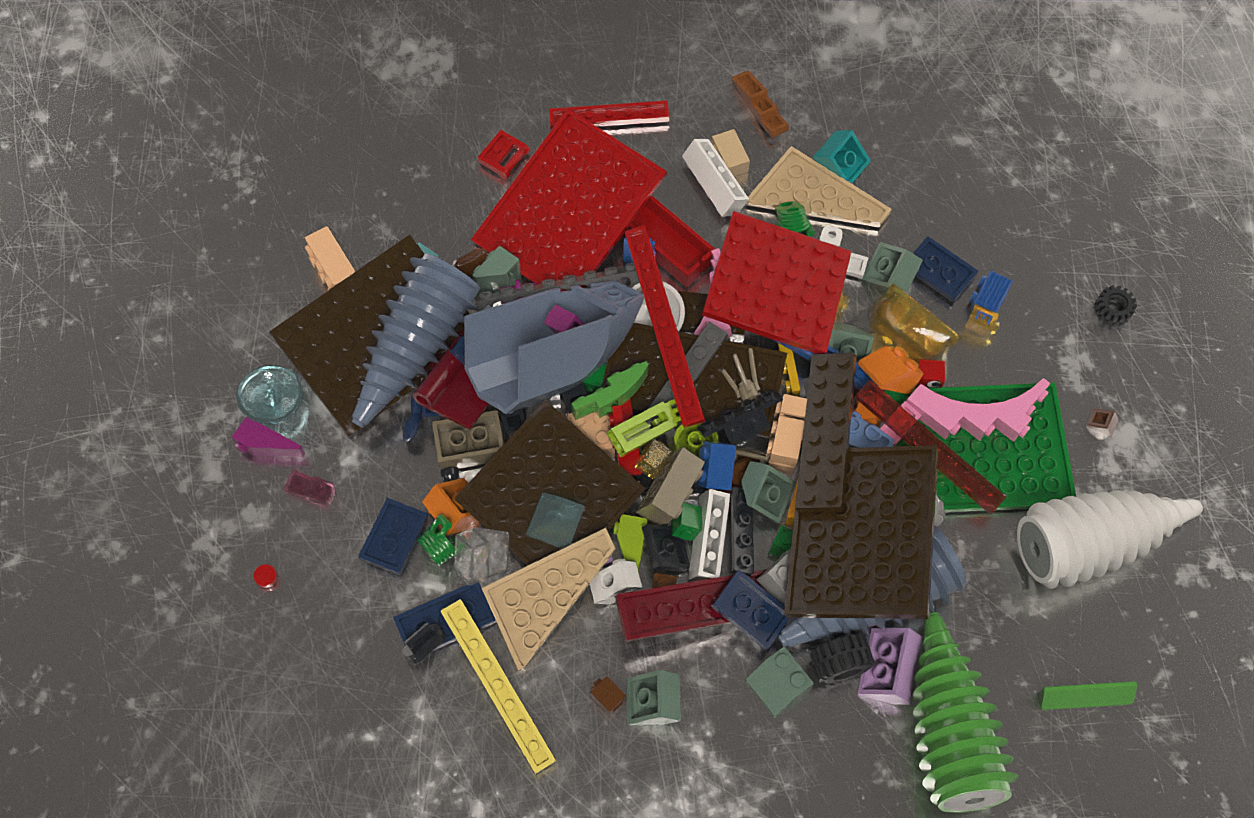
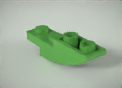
M647 361L641 364L636 363L623 372L613 373L607 378L606 388H599L591 395L577 398L571 403L572 415L575 420L593 412H596L598 417L601 418L611 413L612 406L623 405L628 401L648 376L649 364Z

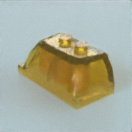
M894 283L876 302L871 314L870 327L872 330L879 334L885 343L904 349L906 356L917 363L919 359L937 360L961 338L959 334Z

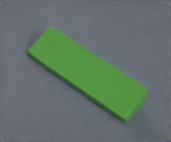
M1137 682L1044 687L1038 693L1040 708L1042 710L1130 705L1134 702Z

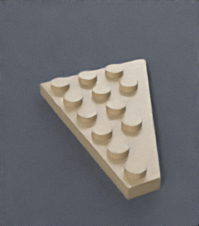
M792 146L752 191L746 203L748 206L776 210L775 208L781 203L796 201L805 207V213L808 216L880 227L892 211L885 204Z
M606 528L482 588L519 671L526 667L616 551Z

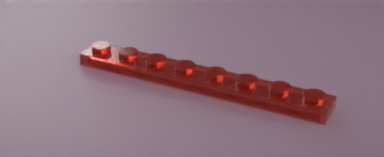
M871 380L856 394L854 398L910 446L937 445V469L990 515L1004 501L1006 496Z

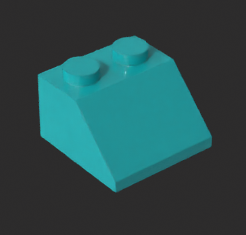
M852 130L835 131L813 156L816 162L851 184L871 162Z

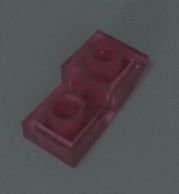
M293 469L283 491L305 500L325 505L334 484L316 476L312 478Z

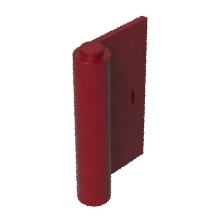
M464 328L458 334L460 337L464 333ZM456 337L454 339V341L449 346L450 350L459 340L460 337ZM446 350L438 360L439 362L434 365L415 390L413 398L419 405L471 430L489 404L478 397L465 371V366L449 352L450 350Z

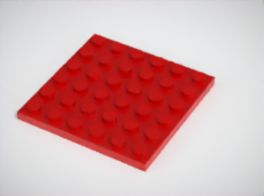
M733 211L702 316L814 354H826L852 251Z

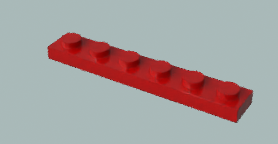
M668 100L549 109L550 130L553 129L567 108L597 127L669 122Z

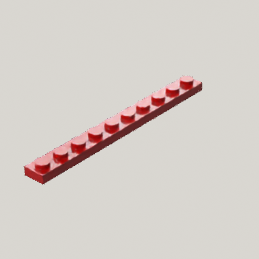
M643 225L625 231L683 427L687 428L706 422L646 226Z

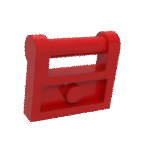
M500 130L477 157V160L480 164L496 172L502 179L507 180L511 175L512 169L523 156L530 152V148L525 143ZM513 148L517 149L518 151L504 167L500 164Z

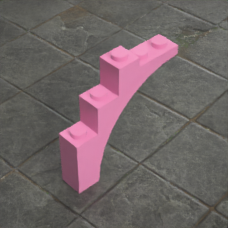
M1043 378L1032 389L1022 395L1004 402L991 404H969L951 400L920 384L906 402L922 415L919 420L945 440L950 434L954 436L962 427L979 441L984 435L989 437L996 428L1014 442L1019 436L1023 438L1030 430L1028 424L1032 419L1030 415L1036 409L1034 404L1037 401L1041 403L1049 394L1046 390L1050 383Z

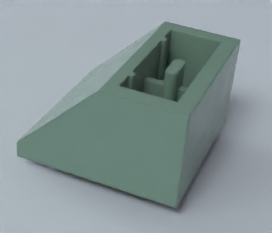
M501 246L495 251H491L486 261L481 266H477L473 271V281L480 287L476 296L487 291L497 293L499 288L514 286L517 279L521 281L519 259Z

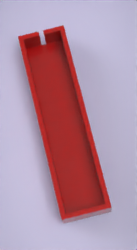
M653 196L649 198L626 230L645 225L649 238L655 241L654 251L656 252L655 258L657 263L686 288L700 276V272L704 273L711 266L710 260L713 259L711 251L715 250V248Z

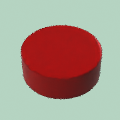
M263 564L256 568L253 578L259 587L270 588L277 582L278 574L273 566Z

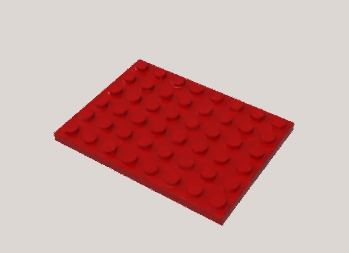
M567 108L471 238V241L479 247L486 249L489 253L501 246L519 259L521 275L532 283L536 282L537 285L542 284V281L547 279L563 280V277L567 275L583 276L585 272L598 270L663 181L667 171Z

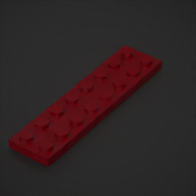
M767 569L754 571L753 575L747 576L762 587L757 579ZM733 575L617 594L615 600L624 641L629 642L730 624L731 622L714 610L711 605Z

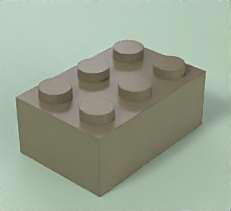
M497 410L482 413L471 430L449 419L432 422L440 470L451 467L460 469L487 464L504 445Z
M683 447L667 456L636 512L656 525L669 523L672 519H677L683 510V507H681L683 501L687 500L693 492L691 487L694 481L697 482L703 474L702 467L705 462Z

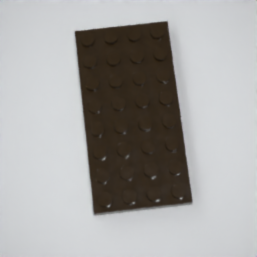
M633 323L623 342L608 359L602 387H607V378L613 373L623 372L636 363L641 364L647 361L649 364L648 376L637 392L630 398L632 410L644 412L650 407L669 378L653 326ZM678 331L686 356L699 335ZM724 340L694 383L705 420L715 419L721 416L724 411L736 409L743 403L742 398H737L735 391L721 372L723 369L726 370L737 387L740 388L738 384L742 380L733 354H737L746 379H751L753 383L748 349L752 348L757 381L760 387L758 391L759 396L751 399L755 400L766 391L775 390L779 393L787 353ZM777 403L764 409L771 428ZM771 429L756 436L769 438Z

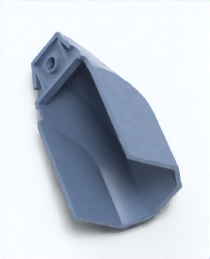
M614 280L591 283L590 288H582L578 285L571 286V290L561 292L559 288H554L464 316L465 371L478 397L503 413L509 414L515 410L529 407L534 403L564 393L579 385L601 368L623 342L639 313L644 300V294ZM556 304L575 314L584 325L555 334L544 322L547 314Z

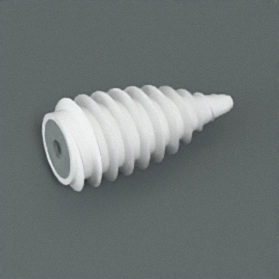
M1114 490L1110 493L1099 491L1093 495L1084 493L1078 497L1067 496L1062 500L1051 499L1047 503L1039 502L1033 504L1027 511L1026 516L1020 520L1017 529L1018 547L1026 569L1036 581L1049 589L1056 588L1058 582L1063 586L1072 587L1077 580L1087 582L1092 575L1094 577H1102L1107 570L1114 572L1119 570L1122 564H1133L1136 557H1146L1150 547L1153 549L1159 548L1162 544L1163 536L1166 538L1171 537L1173 529L1182 527L1183 523L1199 516L1203 511V506L1199 500L1195 499L1172 500L1168 497L1159 498L1152 493L1142 494L1134 490L1127 491L1126 493L1120 490Z

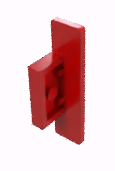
M630 399L623 405L612 406L611 413L608 414L609 427L613 428L633 417ZM638 448L622 457L616 451L618 465L631 476L642 474Z

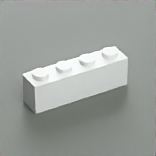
M694 139L682 155L687 166L691 169L722 217L732 216L733 211L739 213L749 198L709 139Z
M709 489L699 496L698 506L702 507V530L693 540L688 581L693 582L720 577L730 494Z

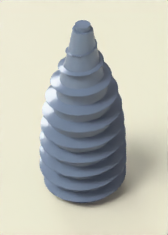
M424 254L422 258H410V262L415 268L414 272L403 271L401 274L407 282L406 286L395 285L393 287L399 296L398 300H386V304L391 310L390 316H378L384 324L383 331L372 330V334L378 340L376 347H366L372 355L371 363L362 364L367 370L365 381H360L363 387L360 397L357 398L358 402L351 421L361 428L365 425L367 426L384 407L387 408V404L395 396L401 397L400 391L407 385L416 387L412 379L418 374L428 375L424 366L429 361L439 362L435 353L439 349L450 350L445 343L446 339L449 336L460 337L454 328L458 323H464V313L467 309L478 311L472 301L480 290L479 285L454 266L433 255Z
M934 525L929 609L932 613H934V601L940 599L950 606L949 594L955 591L963 594V587L967 584L958 556L946 536L936 525ZM796 618L780 631L778 639L783 647H793L810 641L814 643V640L827 637L832 640V636L851 635V631L861 630L868 637L869 626L877 625L886 632L885 621L892 619ZM893 619L902 627V619Z

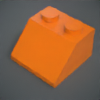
M884 346L860 359L857 363L880 389L905 394L912 393L924 374L918 368V363L909 359L906 356V351L898 346H895V348Z
M465 478L435 484L422 501L435 520L439 515L443 514L452 523L451 529L447 530V535L462 532L477 521L454 500L468 484Z

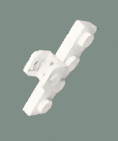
M827 225L822 230L820 240L839 247L842 239V230ZM851 253L846 275L862 279L868 257Z

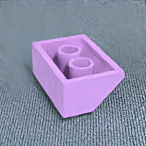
M871 628L868 645L875 665L867 672L861 674L857 694L890 704L912 705L913 692L916 685L914 677L919 670V658L922 655L924 637L910 628H886V632L880 628Z

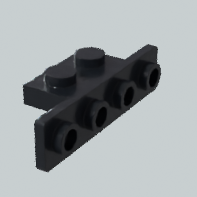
M775 390L766 391L755 400L745 401L740 407L726 410L715 419L705 420L706 422L696 427L697 431L703 437H707L723 429L727 442L732 445H738L771 429L764 409L781 402L783 398Z
M733 487L731 489L732 571L741 570L744 574L751 576L754 574L753 508L747 505L744 490Z

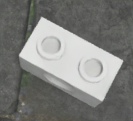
M618 559L613 561L611 566L602 568L590 583L594 604L610 605L616 602L615 596L617 594L641 589L642 584L636 562Z

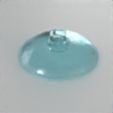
M265 365L253 369L242 378L236 391L237 404L242 414L260 424H275L288 419L298 410L303 399V388L297 375L290 369L279 365Z

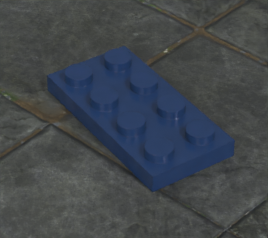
M474 581L394 616L393 619L403 642L425 623L429 625L439 624L446 637L444 639L445 642L436 649L456 641L457 639L440 611L460 599L479 630L497 623L479 581Z

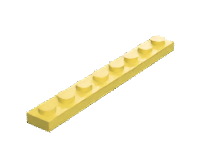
M460 599L441 610L442 616L534 773L537 774L555 763L554 756L462 600Z

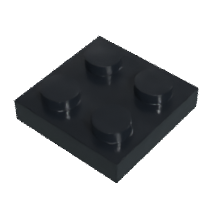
M646 524L642 527L653 570L683 572L689 570L690 563L684 540L672 536V526Z

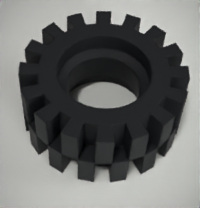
M1114 285L1110 286L1109 289L1106 287L1095 301L1094 311H1097L1096 316H1102L1100 321L1107 320L1106 324L1109 326L1112 322L1113 326L1118 324L1120 326L1124 325L1132 317L1137 307V304H1135L1136 298H1131L1133 293L1130 292L1128 294V289L1124 288V290H1121L1119 285L1116 289ZM1108 301H1117L1122 305L1123 310H1113L1108 305Z

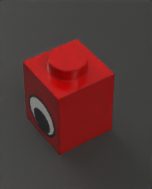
M919 359L918 368L924 374L916 388L920 384L927 388L943 387L946 380L945 361Z

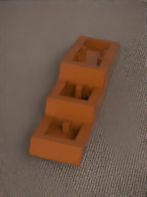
M749 70L731 77L740 96L771 138L789 131V124L779 114L777 105L768 97V90Z

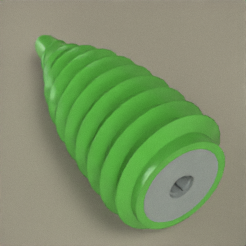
M938 612L929 613V619L924 620V641L922 643L924 654L919 658V664L923 668L914 677L916 683L920 686L913 692V699L919 703L914 708L913 715L920 721L915 726L914 732L921 738L916 749L919 754L925 756L920 761L919 768L928 774L923 779L922 785L928 791L934 792L930 797L931 802L945 812H970L999 805L1011 798L1010 784L1015 782L1019 776L1016 773L1006 772L1005 767L1011 764L1014 758L1000 752L1002 748L1008 745L1009 741L1006 738L995 736V732L1003 727L1001 721L989 718V715L997 710V706L992 703L983 702L982 699L990 693V689L976 686L975 682L981 678L982 674L977 671H969L966 665L971 662V658L961 656L957 649L960 645L954 643L942 616Z

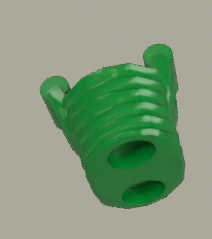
M784 202L775 208L777 226L797 233L803 231L809 237L815 234L811 223L806 217L805 207L799 202Z
M443 514L439 515L432 525L426 529V532L417 539L438 566L452 559L453 556L469 546L461 534H456L454 538L449 540L444 536L447 530L451 529L452 523ZM439 524L443 527L441 531L437 528ZM457 543L459 547L455 548L452 544Z

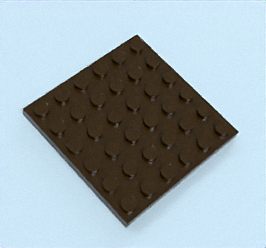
M544 400L454 500L528 566L604 528L609 531L645 491V488L549 402Z

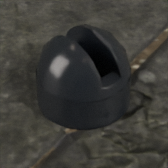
M457 467L446 468L440 471L444 482L456 480L459 477Z

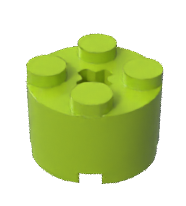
M701 423L684 428L681 424L674 435L673 453L683 447L699 458V450L702 447L703 441L718 442L717 432L703 437L696 428Z

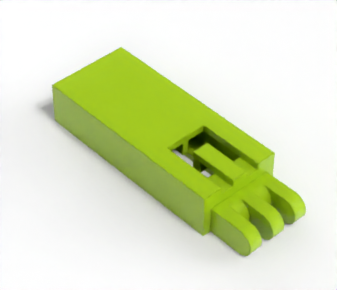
M675 399L667 403L661 402L611 428L606 433L620 457L671 431L677 426L681 418L680 415L678 417L676 415L679 412L678 408L673 409L671 407L676 404ZM657 415L659 418L651 422L654 428L650 429L651 425H648L646 420Z

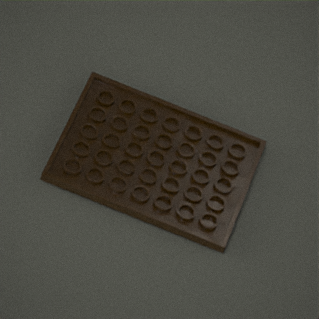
M410 234L269 331L271 337L348 438L361 429V427L351 421L358 402L357 398L360 397L363 387L360 381H365L367 370L362 364L371 363L372 355L366 347H376L378 340L372 334V330L383 331L384 324L378 316H390L391 310L387 306L386 300H398L399 296L393 287L395 285L406 286L407 282L401 273L403 271L414 272L415 268L411 264L410 258H422L424 252ZM468 310L464 313V316L470 315ZM458 323L454 328L458 334L464 328V323ZM449 336L446 339L445 343L448 347L456 337ZM439 349L435 353V356L445 352L446 350ZM430 361L424 366L427 373L430 372L428 368ZM418 374L412 380L416 387L407 385L400 391L401 397L395 396L387 404V408L384 407L374 419L415 390L427 375Z
M937 445L848 448L843 511L797 512L795 506L784 609L786 618L929 619L938 465Z

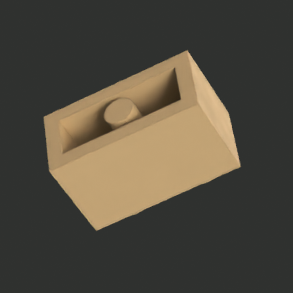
M735 129L712 136V145L732 175L737 176L747 173L750 160Z

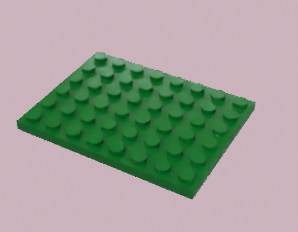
M1056 382L1050 383L1046 391L1049 394L1041 403L1037 401L1034 404L1036 409L1030 415L1032 419L1028 424L1030 430L1023 438L1019 436L1014 442L996 428L989 437L984 435L979 441L962 427L954 436L950 434L945 440L918 419L895 445H937L936 494L944 503L945 513L1029 509L1035 503H1047L1051 499L1062 500L1067 496L1077 497ZM1037 383L928 389L955 401L969 404H991L1016 398L1032 389ZM889 390L884 391L887 420L907 401L911 394Z

